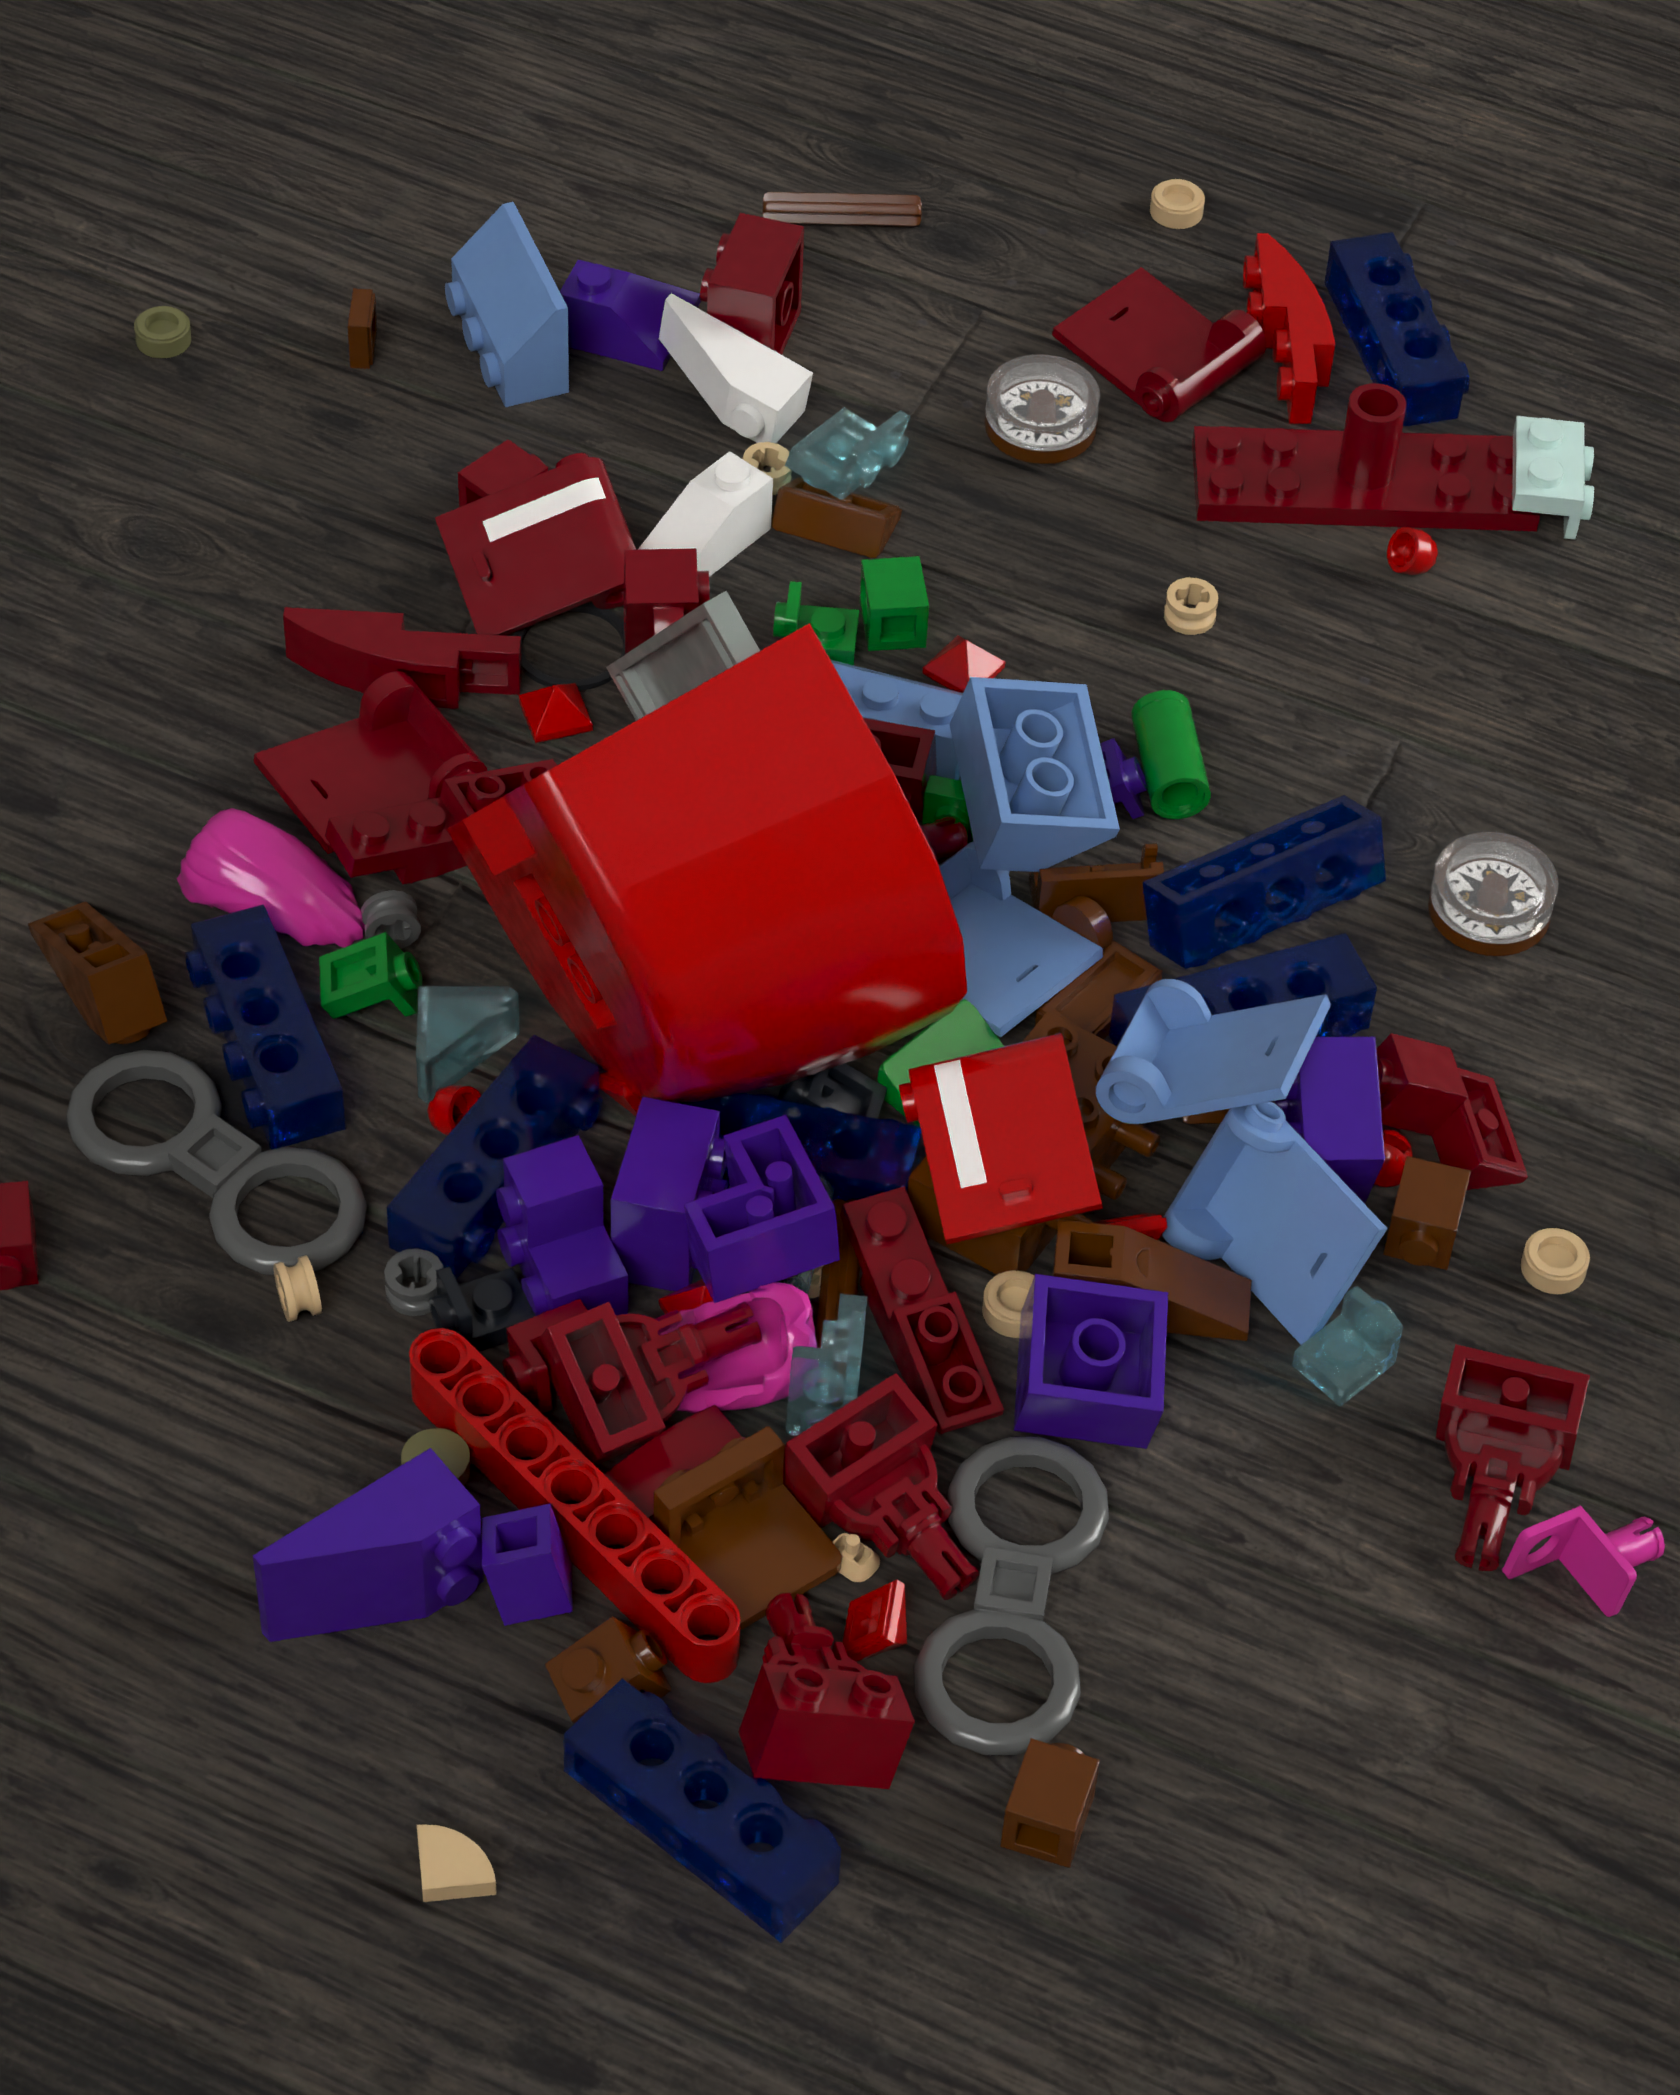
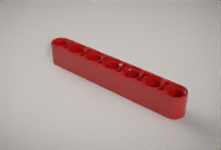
M445 1328L430 1329L421 1333L412 1342L409 1350L412 1400L417 1408L437 1428L447 1429L461 1436L468 1445L470 1461L519 1510L551 1504L571 1562L639 1630L645 1629L651 1633L663 1649L665 1656L684 1675L693 1681L701 1683L719 1682L729 1677L737 1667L740 1650L741 1620L739 1609L735 1603L462 1335ZM489 1414L490 1416L480 1417L477 1415ZM532 1457V1458H535V1459H532V1460H522V1459H520V1458ZM572 1500H574V1501H579V1502H580V1503H578V1504H566V1503H563V1502H565V1501H572ZM617 1544L626 1546L621 1549H612L607 1547L610 1545ZM659 1589L672 1591L669 1594L661 1595L652 1593V1591ZM710 1634L719 1638L706 1641L697 1637Z

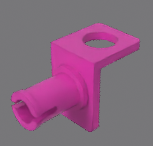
M1579 1506L1524 1529L1518 1535L1502 1572L1508 1579H1513L1559 1559L1607 1617H1611L1619 1613L1637 1578V1573L1633 1567L1660 1558L1665 1549L1664 1538L1659 1527L1640 1535L1641 1531L1652 1527L1654 1523L1653 1520L1645 1516L1634 1519L1631 1523L1605 1534L1583 1507ZM1551 1536L1541 1548L1528 1555L1537 1543Z

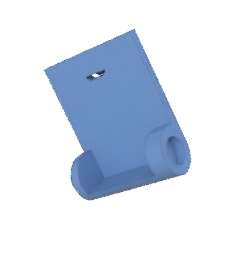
M970 842L939 865L963 937L967 993L963 999L968 1000L978 1010L992 1031L999 1037L1010 1031L1103 958L1102 947L1011 895L1010 871L979 869L974 842Z
M1159 980L1148 988L1096 1086L1097 1100L1103 1110L1114 1119L1127 1124H1143L1286 1099L1331 1003L1327 995L1324 994L1211 1015L1203 997L1194 987L1180 980Z
M1265 1102L1230 1108L1163 1216L1167 1221V1229L1163 1232L1162 1236L1171 1246L1203 1260L1222 1258L1236 1274L1252 1280L1251 1291L1302 1347L1312 1346L1388 1228L1285 1120L1284 1112L1276 1104Z

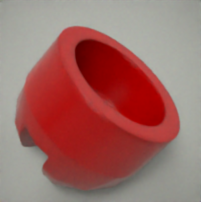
M1410 527L1398 529L1392 535L1387 547V560L1391 569L1408 575H1419L1428 572L1435 565L1438 556L1437 544L1431 536L1423 530Z
M450 1085L436 1091L434 1099L429 1102L427 1112L434 1129L447 1136L468 1138L480 1129L484 1120L485 1105L480 1092L474 1087ZM453 1115L458 1117L456 1122L453 1120Z
M1383 1130L1385 1161L1374 1184L1382 1187H1393L1400 1184L1406 1157H1413L1412 1147L1407 1138L1399 1132Z

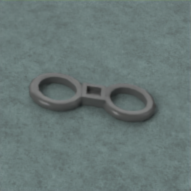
M138 1050L120 1054L89 1070L72 1091L66 1115L67 1124L73 1143L90 1162L117 1174L150 1176L174 1171L213 1198L209 1219L216 1242L235 1263L263 1275H274V1263L283 1262L285 1266L292 1267L297 1264L298 1257L307 1255L313 1271H320L345 1256L363 1232L368 1205L359 1179L340 1160L315 1149L280 1147L262 1152L259 1144L220 1118L222 1103L216 1084L195 1062L165 1051ZM136 1080H164L182 1088L193 1100L195 1106L193 1118L183 1131L166 1142L150 1146L123 1145L106 1137L95 1125L94 1121L96 1108L107 1093L124 1083ZM285 1176L309 1178L325 1185L337 1198L339 1204L338 1217L326 1233L309 1243L292 1247L268 1245L252 1238L241 1227L237 1218L239 1205L252 1189L265 1181Z
M1006 1437L980 1446L958 1466L947 1490V1502L952 1507L948 1522L961 1546L982 1563L974 1609L946 1619L927 1636L913 1666L914 1695L928 1723L952 1744L982 1755H1018L1024 1753L1031 1738L1048 1743L1069 1724L1081 1696L1079 1664L1065 1638L1043 1621L1051 1575L1077 1566L1098 1547L1109 1522L1108 1493L1097 1471L1090 1462L1071 1447L1042 1437ZM1013 1467H1036L1056 1474L1071 1486L1080 1502L1081 1515L1076 1526L1061 1539L1044 1545H1018L999 1538L984 1526L975 1509V1497L980 1486L998 1472ZM1007 1639L1026 1646L1042 1659L1051 1676L1052 1689L1047 1702L1033 1715L1012 1723H988L968 1716L951 1701L942 1681V1672L948 1659L961 1647L978 1640Z

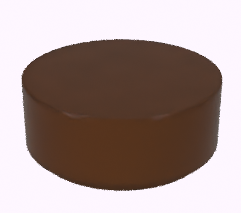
M1079 895L1055 909L1052 919L1102 947L1103 950L1112 943L1113 931L1110 919L1104 909L1094 900Z

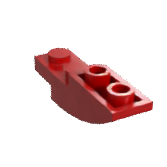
M1257 233L1254 256L1245 255L1243 264L1244 289H1253V292L1248 293L1247 313L1261 326L1266 338V348H1273V362L1282 363L1283 367H1279L1277 373L1278 401L1287 402L1289 424H1311L1317 386L1329 387L1335 351L1332 325L1315 285L1301 265L1268 233Z

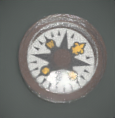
M1035 354L1012 359L995 370L989 379L984 421L986 433L999 450L1021 461L1051 464L1070 460L1083 453L1095 438L1100 401L1098 384L1085 368L1066 358Z
M1479 832L1465 835L1454 840L1444 848L1437 859L1428 899L1430 917L1435 927L1446 939L1464 950L1487 956H1506L1523 952L1537 944L1549 928L1558 892L1557 872L1550 859L1539 848L1522 838L1500 832Z

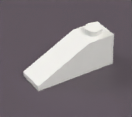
M672 293L665 299L658 339L720 421L740 435L756 443H777L805 412L813 372Z
M729 451L689 482L639 549L696 548L697 571H709L710 577L771 529L773 478Z

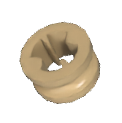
M759 442L751 445L744 452L743 460L760 471L764 472V466L771 467L770 472L764 473L773 478L772 495L778 494L780 487L791 482L794 461L791 453L783 446L771 442Z
M1186 577L1176 580L1170 584L1166 593V605L1164 608L1166 623L1173 630L1182 634L1197 635L1205 633L1212 628L1216 621L1218 592L1209 582L1199 578ZM1187 604L1196 605V608H1189L1186 606Z
M308 1256L298 1257L297 1264L292 1267L285 1266L283 1262L274 1263L276 1287L287 1321L297 1320V1315L303 1310L310 1311L313 1316L321 1314L320 1293Z

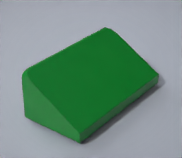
M963 999L951 1014L933 1022L880 1065L878 1069V1083L887 1088L884 1101L905 1116L899 1085L910 1082L908 1069L1004 1047V1045L978 1010L968 1000ZM914 1121L913 1123L920 1128L919 1121Z

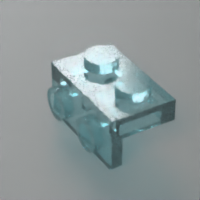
M842 408L791 448L785 466L801 475L809 485L823 489L838 499L843 500L859 486L864 488L870 486L880 469L885 465L893 467L900 460L908 445L909 438L903 434L911 416L900 410L881 426L876 427L848 409Z

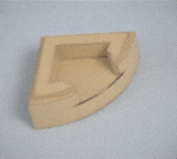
M427 1824L417 1825L423 1902L496 1895V1880L492 1865L484 1851L474 1841L464 1834L447 1827Z

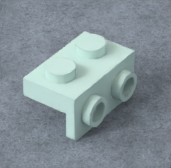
M1516 416L1513 430L1512 510L1564 516V539H1576L1580 519L1590 520L1593 508L1594 486L1585 485V481H1589L1591 477L1594 448L1584 444L1583 422Z

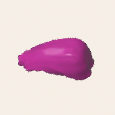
M230 808L222 810L211 817L201 832L192 839L185 858L181 860V872L177 881L183 895L191 903L205 904L211 908L216 907L232 914L243 922H263L279 933L290 935L302 946L334 943L344 948L352 945L354 940L363 938L365 925L362 921L361 909L357 906L358 903L353 894L351 884L338 875L324 859L317 856L295 836L246 811Z
M775 1282L759 1286L748 1293H743L717 1303L711 1301L695 1309L679 1311L683 1320L677 1327L662 1332L660 1335L672 1332L687 1323H693L694 1325L732 1309L739 1303L746 1302L752 1309L754 1316L749 1318L747 1323L726 1332L730 1333L757 1321L761 1330L762 1340L760 1343L748 1345L710 1361L690 1374L680 1376L679 1379H683L706 1369L709 1382L708 1385L687 1393L677 1411H687L695 1414L713 1405H716L720 1411L759 1407L790 1397L806 1388L815 1378L819 1364L813 1313L808 1294L793 1285Z

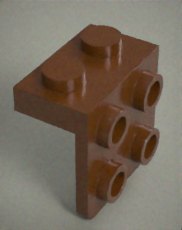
M770 1426L763 1428L748 1438L738 1437L731 1440L716 1456L691 1470L683 1469L673 1473L658 1489L654 1490V1524L735 1603L740 1614V1630L766 1616L767 1605L775 1596L782 1593H790L792 1599H795L796 1594L802 1595L836 1575L840 1571L842 1563L840 1551L783 1484L785 1444Z

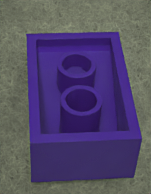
M431 1448L253 1555L263 1635L269 1642L421 1619L430 1616L446 1605L454 1606L463 1602L483 1582L480 1504Z

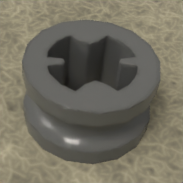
M390 890L377 893L366 900L361 908L366 939L386 932L399 948L403 949L415 942L421 933L416 901L411 895L403 891Z
M416 1248L403 1250L395 1254L387 1262L384 1270L386 1300L394 1310L408 1316H420L431 1312L429 1298L437 1295L436 1270L443 1268L439 1258L430 1251ZM415 1276V1282L417 1283L420 1277L426 1278L427 1285L415 1288L414 1282H411L410 1287L407 1288L403 1286V1280Z

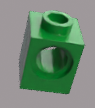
M920 556L861 560L859 603L868 651L926 648L929 602Z

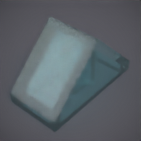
M419 986L416 1065L418 1097L428 1104L434 1099L436 1091L456 1083L520 1034L519 997L515 990L510 986Z

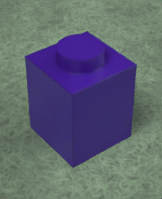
M551 1504L483 1517L482 1568L504 1626L573 1612L572 1562Z

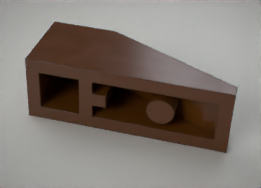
M86 901L28 923L32 937L85 1022L108 1045L136 1042L146 1037L150 1032V1028L168 1021L147 953Z

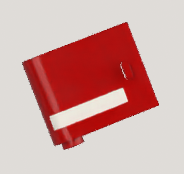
M1062 1033L908 1069L910 1082L900 1084L899 1091L907 1123L919 1121L947 1245L1103 1208Z

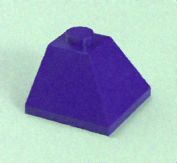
M577 260L560 290L568 307V347L659 371L665 369L671 358V354L658 339L665 299L672 293L697 308L701 302L700 293L582 260Z

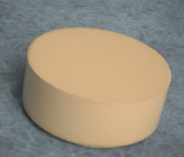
M1171 179L1161 182L1152 191L1150 214L1157 223L1168 228L1185 229L1192 227L1202 219L1205 202L1204 193L1197 185L1186 180Z
M1559 1228L1542 1229L1528 1238L1521 1259V1270L1525 1279L1540 1291L1550 1294L1569 1293L1577 1289L1585 1279L1590 1261L1589 1250L1583 1240L1570 1231Z
M1012 1270L994 1276L987 1283L984 1290L982 1313L991 1329L1007 1337L1019 1338L1021 1311L1035 1275L1025 1271Z

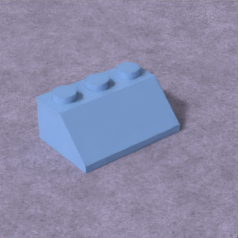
M514 202L502 204L451 258L452 282L445 284V294L451 314L453 316L460 315L462 318L463 334L468 349L471 352L477 350L480 355V367L487 387L495 386L504 406L509 407L569 393L568 307Z
M831 660L863 718L935 730L936 776L959 780L960 772L950 722L963 693Z
M970 677L950 722V729L979 869L1039 872V869L1049 868L1115 838L1120 828L1087 685Z

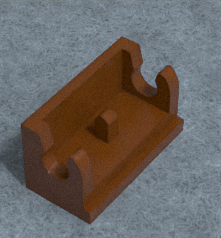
M1157 843L1143 845L1140 863L1039 869V872H1030L1029 885L1033 907L1052 918L1058 906L1075 896L1081 895L1097 902L1108 915L1110 922L1159 920L1165 872L1163 862H1156Z

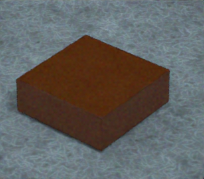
M353 288L348 319L350 368L370 369V365H373L377 338L376 297L373 289Z

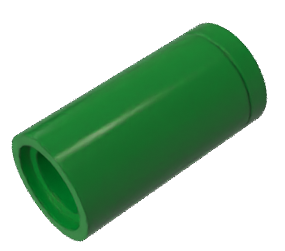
M1161 690L1149 693L1135 703L1131 711V718L1151 806L1156 814L1167 819L1188 818L1202 811L1208 805L1211 798V791L1190 703L1183 694L1176 691Z

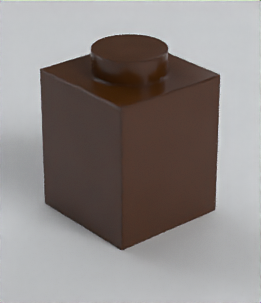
M1407 1156L1383 1255L1402 1259L1413 1265H1427L1448 1270L1471 1171Z
M1031 1738L1005 1809L1000 1847L1070 1868L1094 1799L1100 1759L1087 1756L1081 1750L1069 1744H1048Z

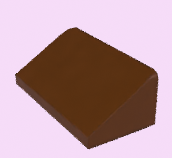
M797 477L779 488L771 524L772 528L777 531L866 557L877 558L882 553L901 517L902 509L893 504Z

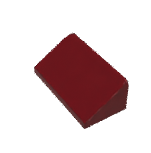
M1458 1068L1469 1097L1431 1135L1441 1164L1471 1171L1467 1190L1523 1183L1528 1178L1527 1171L1494 1079Z

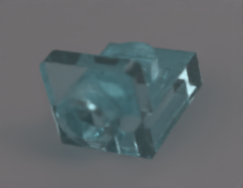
M1354 1286L1344 1296L1341 1314L1295 1350L1292 1366L1341 1407L1395 1364L1403 1325L1388 1305L1380 1300H1374L1360 1287Z

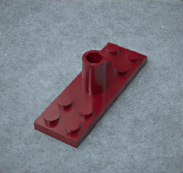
M1369 383L1353 390L1349 397L1344 431L1227 426H1194L1192 452L1197 521L1537 532L1540 513L1512 510L1513 436L1402 433L1406 400L1397 389L1385 384Z

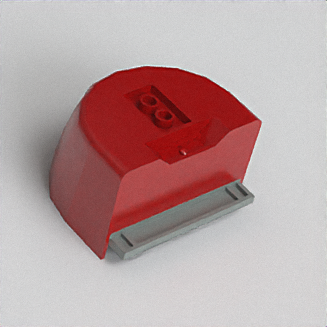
M727 591L698 606L606 667L636 720L635 722L447 828L508 938L551 1006L588 1054L606 1072L624 1082L634 1095L641 1098L648 1097L674 1103L699 1102L783 1085L870 1055L951 1014L967 993L963 937L938 862L894 772L811 624L803 626L760 651Z

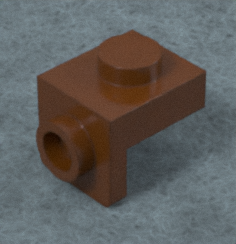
M613 1616L545 1663L571 1721L583 1728H587L641 1689L658 1699L671 1692V1687L662 1671V1667L667 1664V1658L657 1640L647 1630L641 1629L638 1632Z

